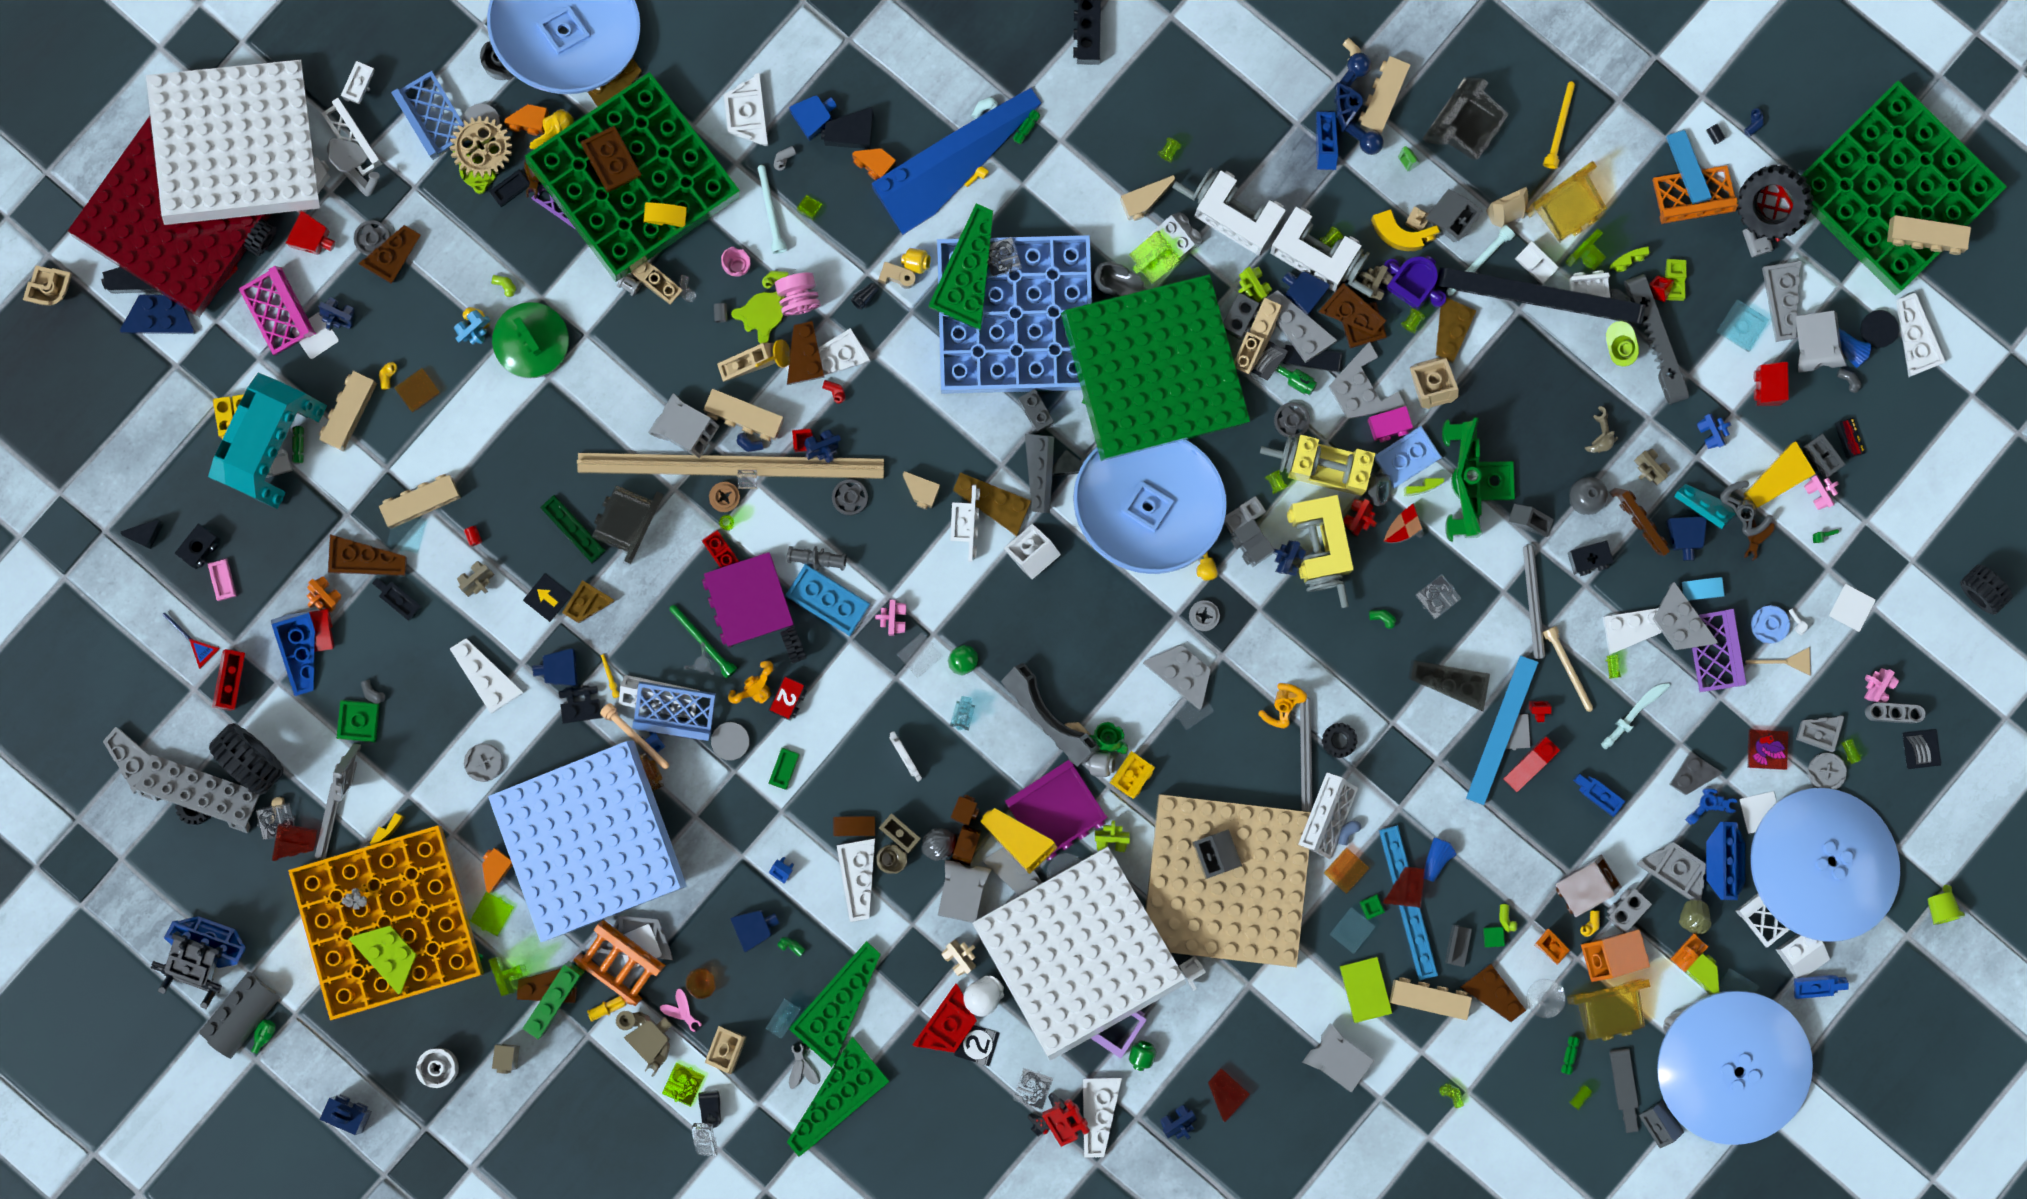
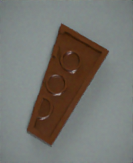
M1619 488L1611 490L1609 492L1611 496H1617L1621 501L1619 506L1622 510L1633 516L1631 518L1632 523L1639 530L1643 529L1642 535L1654 551L1662 556L1669 553L1667 541L1658 535L1656 525L1652 521L1649 522L1644 508L1638 506L1635 502V495L1630 490Z

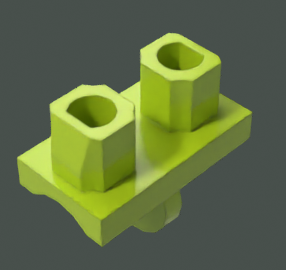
M1249 266L1239 274L1241 279L1239 283L1242 288L1238 292L1241 294L1246 293L1248 298L1252 297L1258 303L1272 291L1269 283L1266 282L1261 285L1258 281L1263 276L1259 267L1251 269Z
M1111 820V825H1103V830H1095L1097 850H1103L1108 847V842L1115 843V851L1125 852L1127 844H1130V832H1122L1123 826H1115V820Z

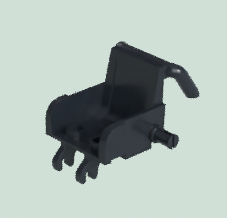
M176 931L172 935L174 940L167 963L161 964L153 961L151 964V969L160 971L166 976L158 992L165 994L173 979L207 991L200 1004L201 1008L207 1009L216 992L219 993L222 985L213 982V974L218 959L222 957L223 948L219 946L213 948L207 946L205 942L199 943L190 940L188 936H182L181 932Z

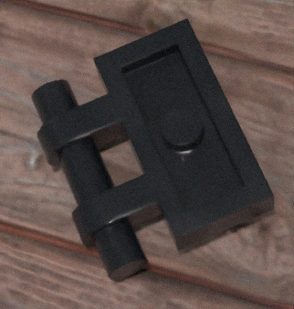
M585 685L583 688L572 689L571 687L566 688L564 691H559V698H567L568 701L567 704H560L563 724L602 719L599 699H591V694L598 693L597 686L590 687ZM584 695L585 701L574 702V697Z

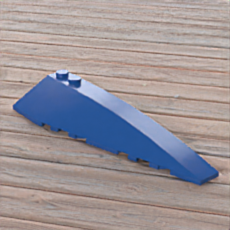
M1032 88L971 121L871 183L872 189L902 235L933 217L958 189L975 174L977 168L981 167L1001 147L1005 140L1018 129L1025 119L1029 117L1030 112L1036 110L1041 105Z

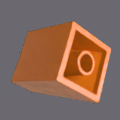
M1639 929L1581 944L1591 982L1616 978L1650 967L1649 957Z

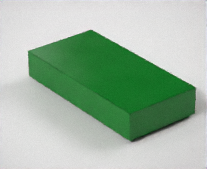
M781 747L768 784L787 790L800 754Z

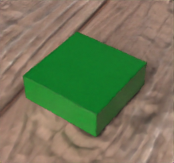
M1378 895L1359 902L1367 920L1385 913Z
M1503 927L1483 928L1484 947L1505 946Z

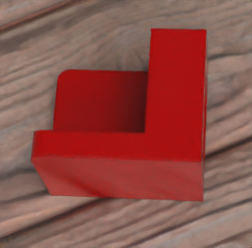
M812 429L792 430L794 451L806 452L807 449L804 443L807 438L813 436Z

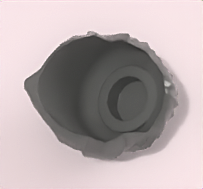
M944 828L930 830L923 837V854L934 861L945 860L950 857L955 850L956 834Z

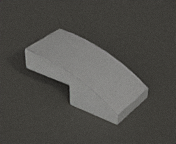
M1255 496L1227 514L1224 523L1231 534H1233L1235 530L1250 520L1257 519L1266 511Z

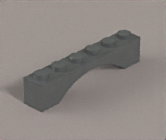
M1024 663L1015 666L1002 679L1001 682L1005 689L1017 699L1020 706L1028 711L1030 717L1043 728L1044 733L1055 741L1056 746L1063 750L1071 763L1077 767L1084 764L1100 748L1087 733L1068 728L1050 713L1040 696L1036 676Z

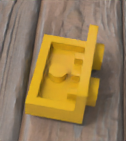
M1131 751L1109 783L1134 799L1135 796L1140 794L1146 780L1151 778L1155 767Z

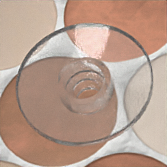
M1541 979L1533 983L1526 997L1527 1005L1532 1013L1542 1018H1551L1558 1015L1562 1011L1566 999L1563 988L1557 982L1550 979ZM1543 995L1548 996L1547 1002L1542 1001Z

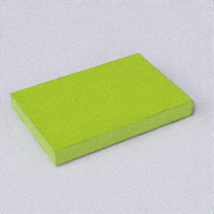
M1377 957L1339 966L1354 1023L1392 1014Z

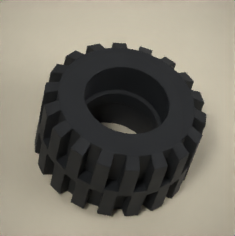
M1976 565L1960 581L1961 587L1968 598L1979 608L1993 615H1996L2013 598L2008 585L1995 572L1982 565Z

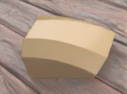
M1527 188L1520 189L1490 204L1486 212L1493 225L1502 228L1514 220L1523 219L1528 207Z
M1435 358L1410 367L1421 407L1430 409L1431 407L1451 403L1458 398L1459 389L1447 358Z

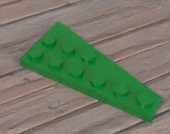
M976 203L928 307L981 331L993 210Z
M867 941L789 1028L791 1032L830 1067H833L881 955Z
M853 1036L787 1141L798 1157L804 1154L889 1082L887 1077Z

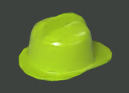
M1624 321L1612 323L1606 332V342L1611 360L1618 366H1629L1637 360L1639 355L1635 331L1630 324Z

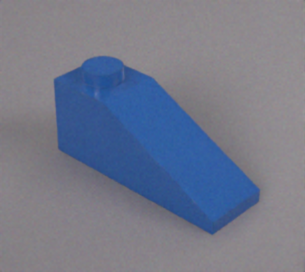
M1316 112L1317 170H1336L1338 145L1335 112Z

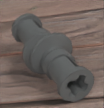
M789 546L787 563L793 561L807 565L813 564L815 571H818L821 566L840 568L844 571L847 554L824 553V548L818 552L817 546L814 547L813 551L809 549H795L793 546Z

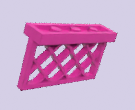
M273 266L265 274L240 287L239 291L272 354L277 355L304 338L311 337L316 333L282 268ZM268 277L273 282L271 290L262 288L264 280ZM251 287L258 288L255 299L249 298L246 290ZM261 290L270 292L267 303L259 301ZM274 293L279 294L281 297L279 306L271 304ZM258 303L266 305L263 316L256 312ZM270 306L279 308L276 319L267 317ZM282 310L288 311L290 314L288 323L279 321ZM266 319L275 321L272 332L266 331L264 327ZM279 323L287 325L284 336L276 334ZM291 326L297 328L300 334L294 339L288 337ZM275 336L283 338L282 345L277 349L273 344Z

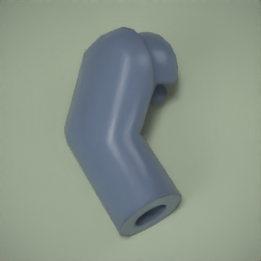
M1350 821L1343 825L1338 844L1347 846L1349 836L1359 832L1361 824L1357 821Z

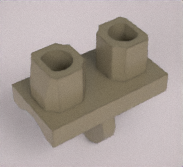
M1384 265L1381 267L1375 266L1374 270L1369 268L1367 273H1360L1359 276L1363 279L1362 284L1374 291L1371 297L1364 293H1361L1360 296L1374 300L1382 299L1384 291L1378 288L1380 282L1388 285L1393 278L1387 271L1388 267Z
M1650 449L1640 454L1634 462L1639 466L1638 469L1642 473L1639 479L1641 480L1646 477L1657 486L1668 477L1667 474L1671 468L1664 462L1658 465L1655 461L1658 454L1654 449Z
M476 561L471 567L475 572L468 577L464 573L457 578L460 584L458 587L468 597L473 593L478 594L481 590L486 594L488 590L485 587L490 583L489 579L495 575L485 564L483 565Z

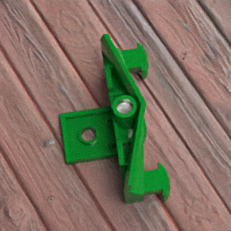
M1474 418L1473 421L1463 422L1462 424H1450L1449 419H1447L1442 428V439L1447 447H1450V441L1461 440L1458 466L1452 474L1451 486L1455 495L1460 499L1463 519H1453L1452 514L1448 515L1445 523V533L1447 539L1453 542V536L1464 535L1465 538H1478L1483 534L1479 518L1482 515L1481 501L1515 499L1513 461L1479 462L1480 449L1476 429L1479 421L1478 418ZM1491 476L1498 477L1500 481L1498 486L1490 484L1489 479Z

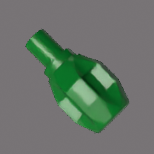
M265 1019L257 1026L254 1034L255 1044L251 1050L253 1053L258 1054L261 1047L274 1035L275 1024L272 1021Z

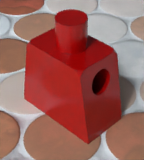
M301 211L286 244L293 249L319 255L322 248L332 251L336 241L328 238L330 231L324 225Z

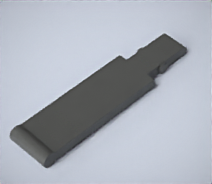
M1626 1048L1609 1051L1618 1110L1623 1111L1626 1133L1638 1132L1637 1115L1635 1113L1638 1101L1630 1050Z

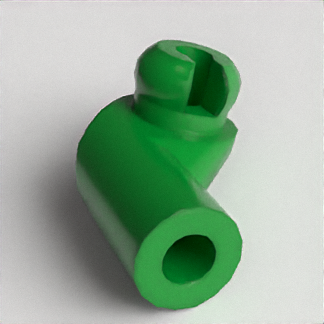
M782 937L781 941L777 944L783 951L787 947L790 948L799 957L806 950L798 942L787 937Z

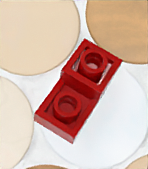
M715 530L701 540L720 568L739 562L718 530Z
M329 609L309 611L315 629L314 652L333 649L335 646L331 633L332 622Z

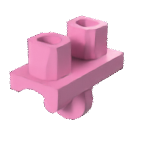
M1818 475L1812 477V480L1804 487L1808 494L1819 490L1821 497L1813 501L1816 508L1820 510L1827 506H1833L1835 503L1828 490H1830L1833 496L1838 494L1835 486L1839 485L1838 481L1832 484L1829 477L1824 479L1827 485L1825 488Z
M890 600L889 615H886L887 608H881V615H875V619L880 620V627H886V620H889L888 635L895 636V634L905 633V622H895V615H906V604Z
M1881 668L1879 672L1875 671L1873 676L1866 675L1865 680L1869 683L1866 686L1868 692L1864 698L1868 701L1887 703L1889 695L1884 692L1886 687L1894 689L1899 682L1893 676L1895 672L1890 669L1885 670Z

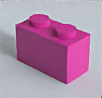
M1406 406L1371 416L1368 419L1374 441L1380 440V443L1391 440V436L1397 434L1398 437L1406 436L1413 428Z

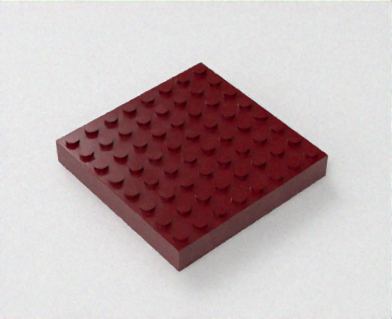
M149 116L68 229V232L79 242L133 274L200 318L247 251L244 248V243L248 233L251 232V228H254V225L261 219L268 221L272 214L164 225L161 214L151 117Z

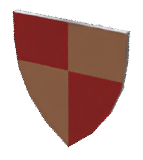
M1414 503L1407 507L1393 521L1386 533L1384 542L1392 544L1401 543L1415 535L1419 538L1423 537V527Z

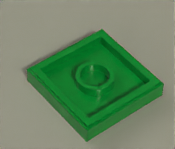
M340 700L336 739L376 742L380 704Z

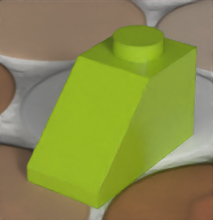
M1701 954L1688 968L1686 974L1710 995L1719 993L1716 961L1710 955L1705 956Z

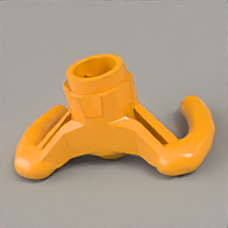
M767 660L762 661L760 667L764 669L761 675L750 676L744 682V691L736 694L734 690H730L728 694L729 702L737 704L744 698L752 697L756 702L764 703L771 696L770 688L766 685L768 675L773 671V663Z
M1279 683L1277 685L1279 691L1276 693L1274 706L1279 711L1280 720L1272 718L1264 710H1260L1258 714L1268 724L1278 728H1286L1290 724V711L1296 703L1306 702L1307 694L1297 686Z

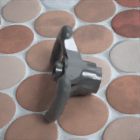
M1739 481L1728 486L1721 493L1720 499L1722 503L1734 509L1737 516L1743 522L1742 532L1746 536L1757 535L1770 525L1773 517L1767 515L1759 526L1752 527V520L1756 514L1754 503L1750 500L1740 501L1730 496L1733 491L1749 486L1748 481ZM1749 508V511L1744 512L1743 509Z

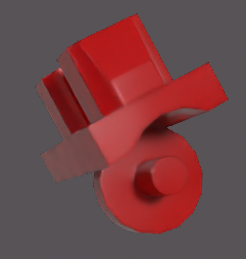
M1354 499L1351 509L1358 513L1355 518L1346 515L1343 520L1344 526L1355 536L1359 535L1361 529L1367 531L1369 526L1375 527L1377 524L1373 520L1375 513L1371 512L1374 506L1370 504V501Z

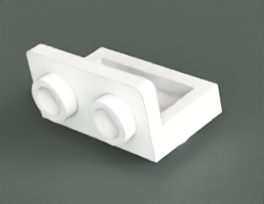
M1603 270L1594 271L1591 275H1585L1584 272L1575 273L1569 279L1570 291L1610 298L1608 283L1610 275L1609 273H1604Z

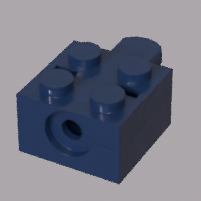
M340 1094L328 1099L319 1120L353 1135L363 1133L372 1111L367 1110V1105L360 1102L357 1104L352 1103L349 1097Z

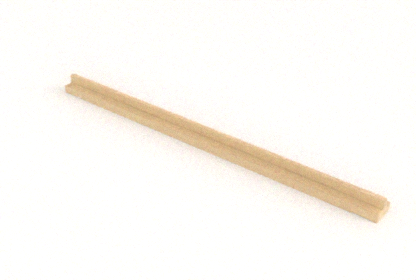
M578 453L577 460L578 473L884 479V459L833 458L832 462L827 463L825 459L813 458L808 460L807 457L701 455L698 458L694 455Z

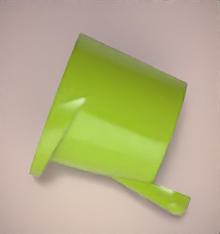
M1950 885L1943 886L1944 893L1927 899L1933 925L1948 923L1965 917V913L1960 911Z

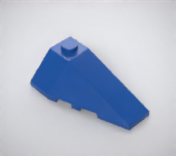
M310 613L288 614L272 619L271 625L294 696L313 691L315 629Z

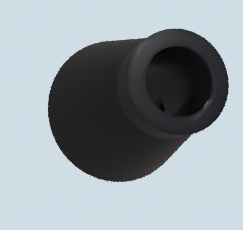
M871 282L854 293L851 302L859 310L867 308L879 289Z

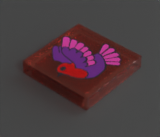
M1749 729L1747 768L1787 770L1788 731Z

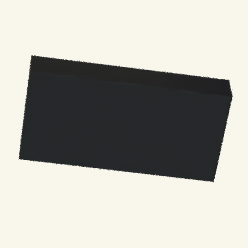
M518 169L489 192L499 206L503 207L526 190L530 182L521 170Z

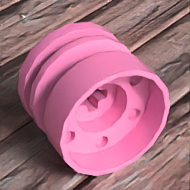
M813 273L793 274L775 282L778 296H787L779 301L780 306H784L781 309L783 315H801L821 306L820 300L816 299L819 297L818 292H809L816 287Z

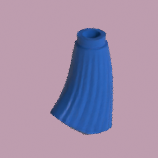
M1839 328L1841 350L1846 358L1858 368L1870 357L1871 344L1861 342Z
M1436 837L1433 838L1425 863L1424 879L1434 882L1444 865L1456 856V852L1450 842Z

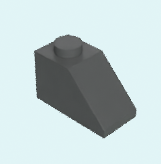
M1514 504L1508 522L1518 528L1548 537L1554 519L1533 507Z

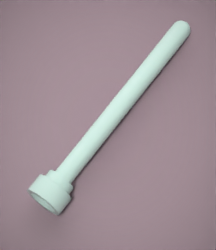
M759 165L758 172L773 236L771 249L773 254H779L787 251L786 242H783V239L780 237L765 166Z
M1504 225L1499 230V237L1468 267L1466 272L1474 273L1503 242L1510 241L1515 236V233L1508 226ZM1448 288L1446 295L1452 296L1456 290Z

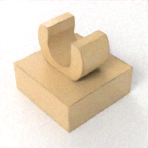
M1414 206L1405 225L1417 231H1422L1428 222L1425 218L1429 213Z

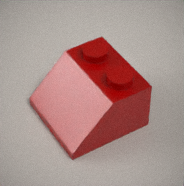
M1788 362L1765 364L1757 367L1753 374L1757 388L1754 390V400L1757 401V406H1780L1788 401Z

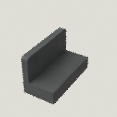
M1452 925L1445 958L1446 964L1465 967L1472 929Z
M1664 1100L1659 1101L1654 1107L1639 1115L1659 1148L1674 1143L1684 1133Z

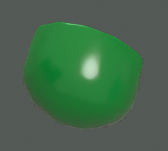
M960 645L950 652L947 661L953 673L966 675L977 667L979 659L973 647Z

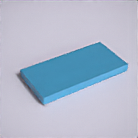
M807 564L803 566L785 597L848 636L852 635L871 605L822 573L815 571L814 568Z

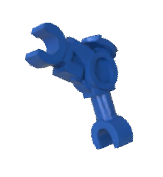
M1703 789L1704 795L1700 799L1699 807L1685 820L1690 825L1695 824L1700 816L1708 810H1725L1727 813H1735L1736 810L1730 809L1729 804L1730 802L1737 803V800L1733 798L1724 800L1723 796L1715 797L1713 795L1718 794L1717 790Z

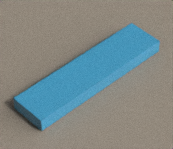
M1683 130L1667 135L1666 139L1692 205L1711 200V194L1686 131Z

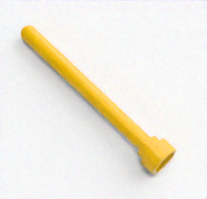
M1573 81L1567 84L1550 154H1547L1543 162V166L1550 169H1557L1560 160L1557 154L1575 88Z

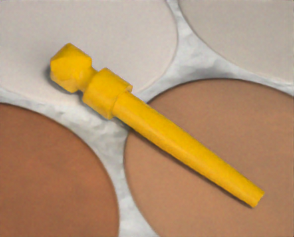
M603 654L601 658L610 683L609 687L612 690L613 698H618L620 693L617 691V684L614 682L611 670Z

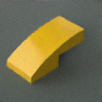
M645 203L644 222L661 226L668 224L684 227L687 207L662 203Z
M394 813L387 828L379 826L369 844L374 845L388 839L400 826L405 817Z

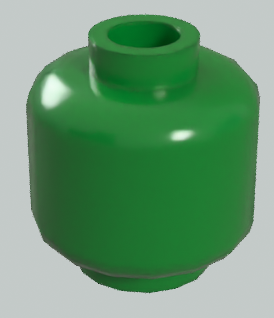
M1141 1040L1133 1044L1129 1055V1062L1133 1065L1134 1069L1144 1071V1069H1149L1153 1066L1156 1050L1153 1048L1154 1045L1152 1043Z

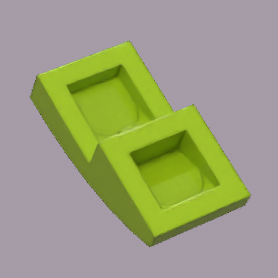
M1667 259L1665 278L1674 280V284L1666 300L1684 301L1686 260Z
M1425 478L1422 481L1423 486H1406L1404 488V496H1414L1429 492L1442 485L1444 478Z

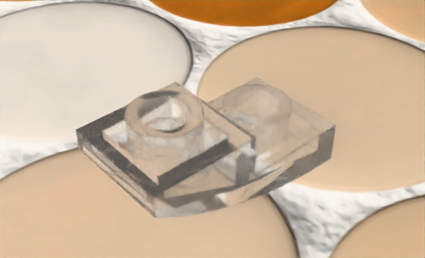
M693 1123L692 1134L697 1154L717 1156V1141L713 1133V1124Z

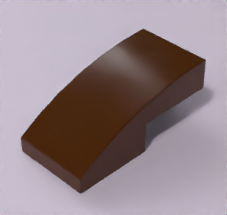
M875 816L833 817V836H875Z

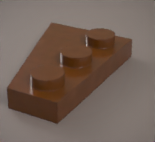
M403 225L358 264L392 284L421 235Z
M1492 964L1486 966L1460 986L1461 989L1471 994L1509 1022L1514 1021L1526 1011Z
M561 969L518 980L517 1000L541 1001ZM577 985L564 1002L576 1003Z

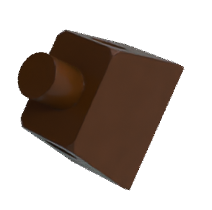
M963 825L952 860L971 865L981 834L980 830Z

